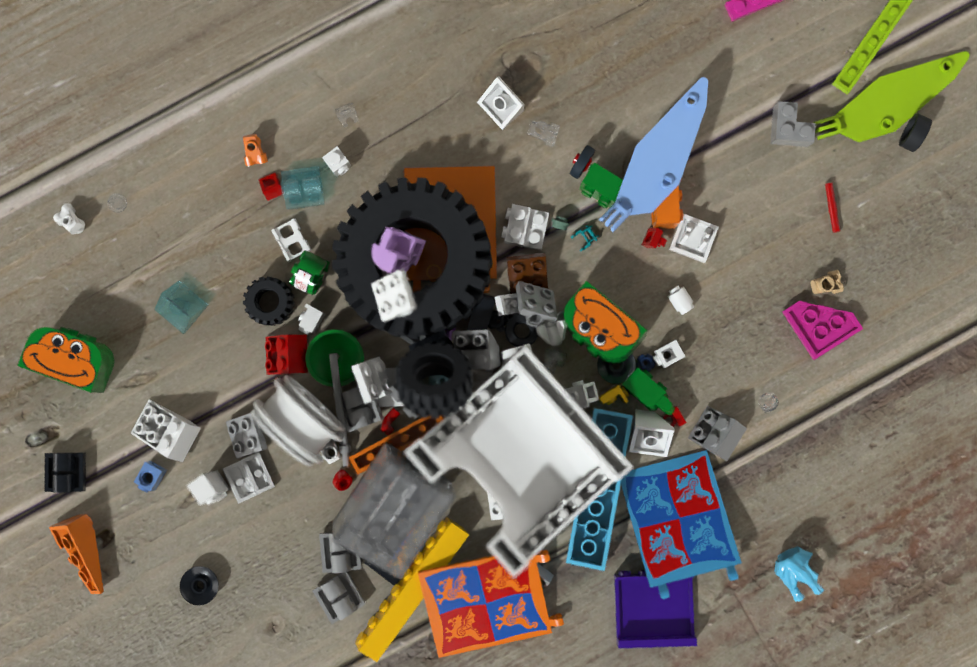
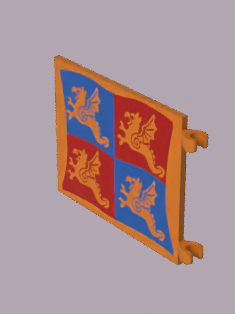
M548 550L539 551L528 561L530 564L515 578L494 555L419 571L418 576L438 658L551 634V626H562L564 624L562 614L558 613L548 617L537 562L544 563L550 561Z

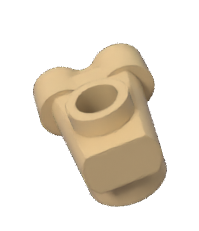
M838 270L830 271L826 276L811 280L813 293L832 292L836 294L843 292L844 288L840 281V272Z

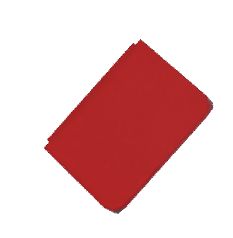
M276 172L258 179L267 200L284 194Z

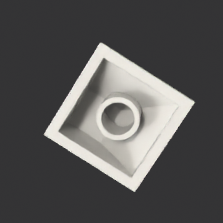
M635 409L629 452L667 457L674 434V427L654 411Z

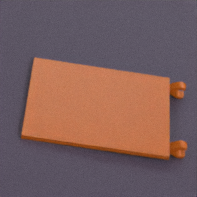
M495 166L404 168V178L406 177L410 184L417 183V177L427 178L430 185L436 186L438 181L445 184L450 192L458 191L463 195L468 205L472 204L485 226L491 246L492 268H490V278L497 279ZM423 228L406 229L405 232L426 241L416 266L412 265L406 271L408 281H413V292L421 290V281L433 280L426 274L428 266L432 264L438 265L441 268L442 275L447 264L448 249L446 242L438 234ZM435 266L430 267L428 270L429 276L437 277L439 269ZM490 284L488 287H485L483 293L490 291Z

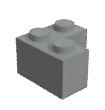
M778 101L773 106L770 144L809 147L815 141L816 123L796 122L798 103Z

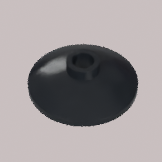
M631 354L625 361L619 363V369H614L613 364L607 363L599 357L597 369L605 381L612 384H621L635 371L636 362L633 354Z
M204 566L190 568L183 574L180 580L181 595L192 605L200 606L211 602L219 589L216 574ZM199 581H202L204 583L203 588H200L198 586Z

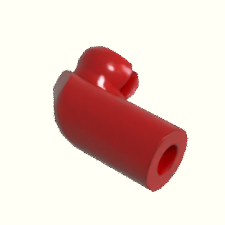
M394 407L384 417L380 428L381 432H384L386 436H389L394 431L391 423L400 415L399 411Z

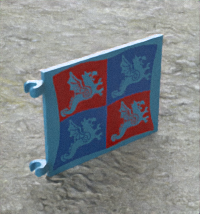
M707 450L633 469L622 477L621 487L650 588L658 586L662 599L670 596L666 583L726 568L730 581L738 579L734 565L742 563Z

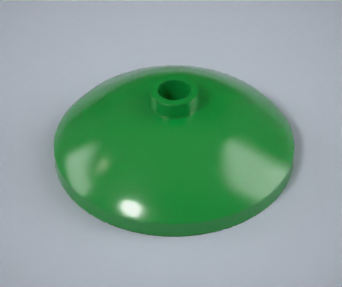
M339 329L326 330L314 337L306 351V365L311 376L319 383L333 387L329 354L337 353L339 355L338 366L341 386L355 380L356 378L351 366L364 362V352L360 342L352 334Z

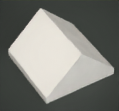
M499 76L477 101L502 130L524 111L525 106Z

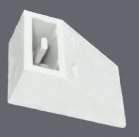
M148 400L131 434L166 458L183 462L201 428L156 402Z

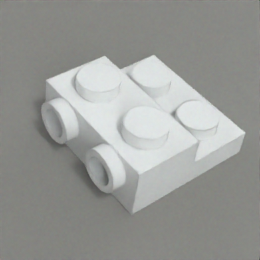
M512 204L511 208H507L505 218L509 220L508 227H503L502 238H505L504 243L541 251L549 213Z
M380 357L351 366L365 404L392 392L389 389L392 386L391 381L386 376L385 364Z

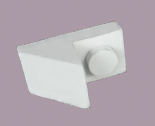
M517 293L495 297L499 316L519 313Z

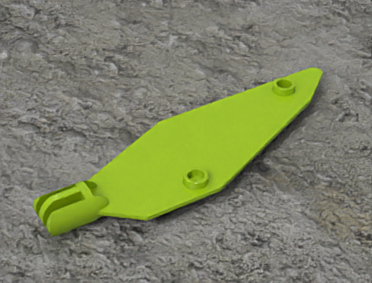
M963 51L878 77L837 114L813 122L818 125L829 121V125L815 129V133L828 129L832 131L817 136V140L841 134L854 141L863 142L895 132L957 77L969 59V53Z

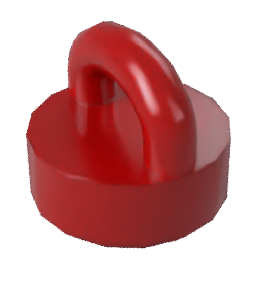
M344 469L339 470L333 478V486L339 491L348 489L353 482L352 476Z

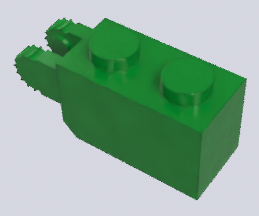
M637 368L622 384L649 411H656L659 408L667 415L674 414L675 407L668 399L667 388L661 382L655 383L652 380L653 376L647 370L641 371Z

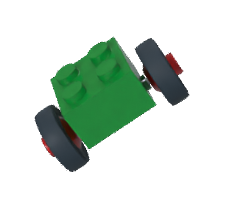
M587 145L582 153H578L572 162L574 166L570 171V175L578 179L588 169L589 171L579 188L582 190L581 193L587 198L593 197L598 200L597 203L606 209L607 207L610 208L617 199L623 180L595 162L591 164L595 149Z

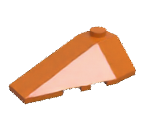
M80 514L50 526L49 529L60 549H66L70 555L68 561L79 568L78 575L90 593L102 594L104 589L96 535L91 518L87 514Z

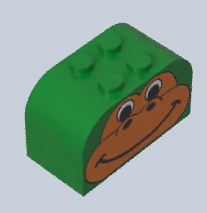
M587 281L565 306L564 319L573 340L580 346L584 344L588 349L587 352L594 358L600 357L607 363L617 364L625 361L647 335V330Z
M42 327L29 335L17 366L90 393H104L114 367V355L109 347L97 342V338L91 335H84L77 330L60 327V329Z

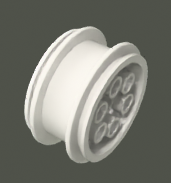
M288 375L283 377L284 381L280 378H275L274 383L278 388L277 391L265 403L260 400L253 402L255 407L251 411L253 418L277 444L294 458L310 467L314 462L321 464L323 457L319 452L332 438L339 442L343 440L340 431L344 432L346 430L344 425L318 398L299 382Z

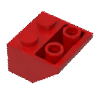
M287 334L266 337L265 367L267 375L308 373L306 365L307 335Z

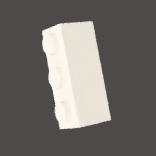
M218 470L202 474L187 485L200 505L206 503L210 505L219 502L227 496L226 492L230 490V487Z

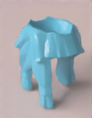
M798 546L779 554L775 561L774 570L775 574L782 579L783 583L790 590L795 602H800L804 599L803 594L797 587L798 581L812 588L815 595H820L824 591V588L817 582L819 574L813 571L808 564L813 553Z

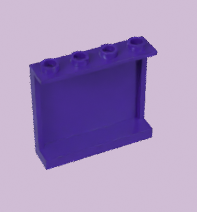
M639 570L637 574H631L630 571H619V574H614L616 642L618 648L697 646V638L694 631L692 581L694 576L666 583L670 596L662 599L658 586L650 588L645 570Z

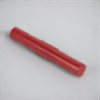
M833 183L825 184L828 210L832 232L836 233L840 232Z

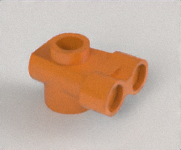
M257 134L244 136L245 165L251 166L268 162L267 155L262 151L261 140ZM248 144H254L255 148L250 147Z

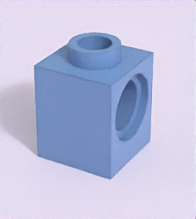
M146 461L134 483L144 492L155 491L167 469L152 461ZM148 473H151L153 476L151 483L146 479Z

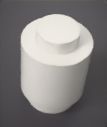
M677 285L669 290L670 295L667 297L681 315L694 308L693 300L684 286L680 288Z

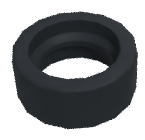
M919 113L915 114L906 125L900 137L899 146L915 152L927 137L932 120Z

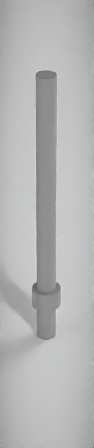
M331 353L329 358L337 419L346 429L337 353ZM345 430L344 432L340 431L343 440L340 442L339 452L342 453L343 468L351 467L349 459L351 447L350 443H348L347 430Z

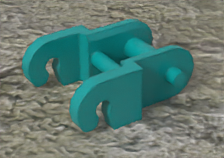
M587 225V229L584 231L580 229L571 236V239L580 234L587 241V245L581 248L580 252L590 247L592 241H598L599 235L596 236L592 231V225L590 227ZM588 231L592 236L591 240L587 238L585 232Z

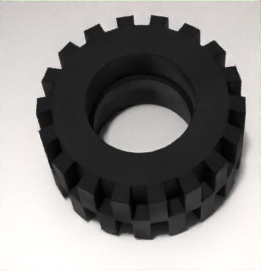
M267 276V278L260 277L258 281H252L253 284L251 286L248 285L246 288L248 291L243 295L245 297L243 305L246 306L244 310L252 320L262 325L275 326L276 324H282L284 320L290 318L288 316L294 311L292 307L295 306L293 301L295 297L291 292V288L286 283L277 278ZM272 290L278 294L279 304L274 311L266 313L260 308V298L265 292Z

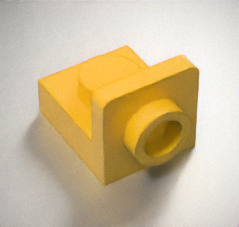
M616 385L600 395L599 401L601 404L607 403L609 405L616 401V396L619 395L623 403L629 402L627 399L629 394L623 386L620 388L619 385Z

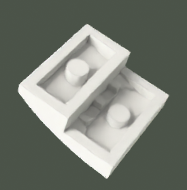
M259 452L222 469L238 504L275 487Z

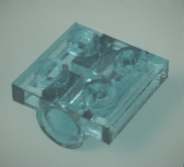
M319 166L281 172V189L287 210L325 205Z

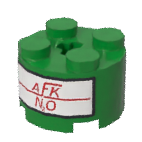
M304 250L300 257L301 261L299 264L295 263L291 270L293 275L289 284L308 294L315 295L324 282L322 279L325 272L328 273L330 262Z

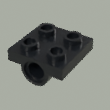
M86 452L45 453L44 492L66 493L86 491Z

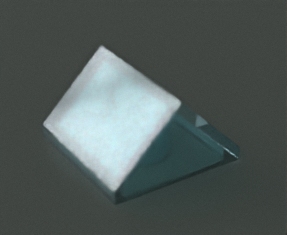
M177 281L161 293L154 310L185 334L207 308L208 304L181 281Z

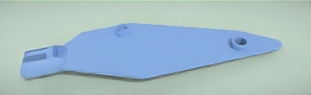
M700 78L635 146L617 199L599 219L601 222H604L608 218L605 222L607 228L618 219L610 229L612 232L630 215L653 213L680 184L707 107V78ZM693 100L694 103L689 104L687 101Z

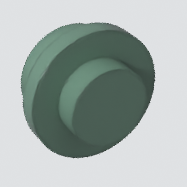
M556 216V219L552 218L551 220L553 222L552 227L567 230V226H570L567 218Z

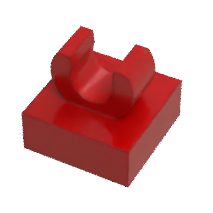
M648 228L641 245L646 248L665 247L667 240L661 237L663 230Z
M674 406V414H664L662 418L670 417L672 419L670 425L672 427L675 425L680 427L686 424V421L679 408Z

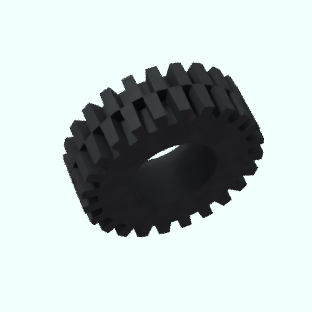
M405 177L397 179V186L390 187L387 182L379 184L380 192L373 196L369 191H366L361 195L363 204L358 208L352 204L348 208L347 213L350 219L347 223L340 221L337 228L341 234L340 240L333 241L332 249L337 254V259L332 260V267L338 274L336 283L338 288L344 293V299L360 317L378 330L386 331L392 336L400 337L401 335L407 336L410 339H420V336H430L444 329L451 331L457 327L456 323L462 318L467 320L471 316V309L476 303L478 305L484 298L483 291L490 284L491 278L489 273L490 268H492V256L485 226L472 204L468 205L465 202L463 195L456 190L454 193L450 192L445 184L438 181L436 186L430 185L427 178L417 177V183L410 184ZM386 227H393L402 231L411 228H423L438 234L446 242L448 249L447 264L442 275L431 286L412 292L416 308L413 309L411 314L393 318L389 321H382L372 288V283L383 278L381 268L375 264L372 258L373 243H381Z

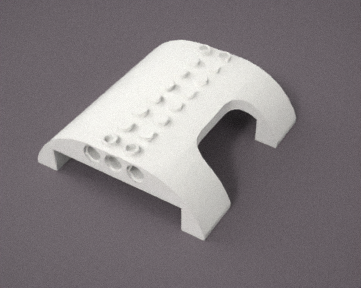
M526 346L477 389L464 407H460V410L455 414L453 412L450 413V416L445 417L423 438L419 439L404 452L431 484L449 469H464L477 480L498 504L503 516L502 527L486 547L514 578L530 564L528 561L605 489L613 482L619 481L633 468L628 460Z

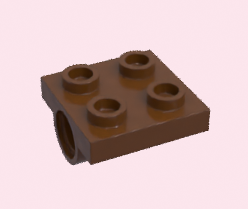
M545 253L507 257L510 294L517 293L516 285L519 281L548 289Z

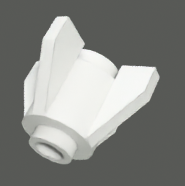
M564 311L557 313L558 319L555 323L545 321L542 325L536 327L537 334L547 344H551V346L560 345L565 339L567 325L564 319Z

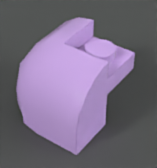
M386 227L381 243H373L372 258L379 268L392 274L398 270H405L406 272L412 265L416 266L426 241L405 231Z

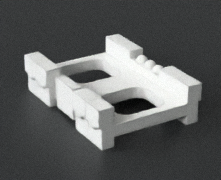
M294 218L272 229V233L283 250L282 252L287 262L300 256L304 250H312L307 240L304 239L299 231L301 228ZM290 225L294 234L283 238L280 229ZM299 242L302 251L292 255L289 246Z

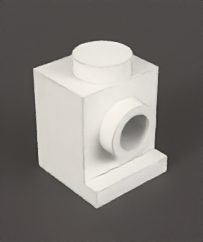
M306 304L307 311H303L298 319L300 322L298 330L307 335L310 332L315 334L326 314Z
M673 340L655 350L653 359L657 366L661 365L663 368H666L684 358L685 355L677 340ZM664 352H669L670 357L668 359L664 358Z

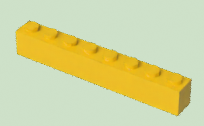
M448 517L438 524L437 531L427 539L424 549L415 556L412 566L404 571L402 579L393 586L390 596L381 603L377 614L370 618L366 629L357 636L355 644L359 652L376 662L379 661L424 598L418 572L448 565L469 536V533L463 527Z

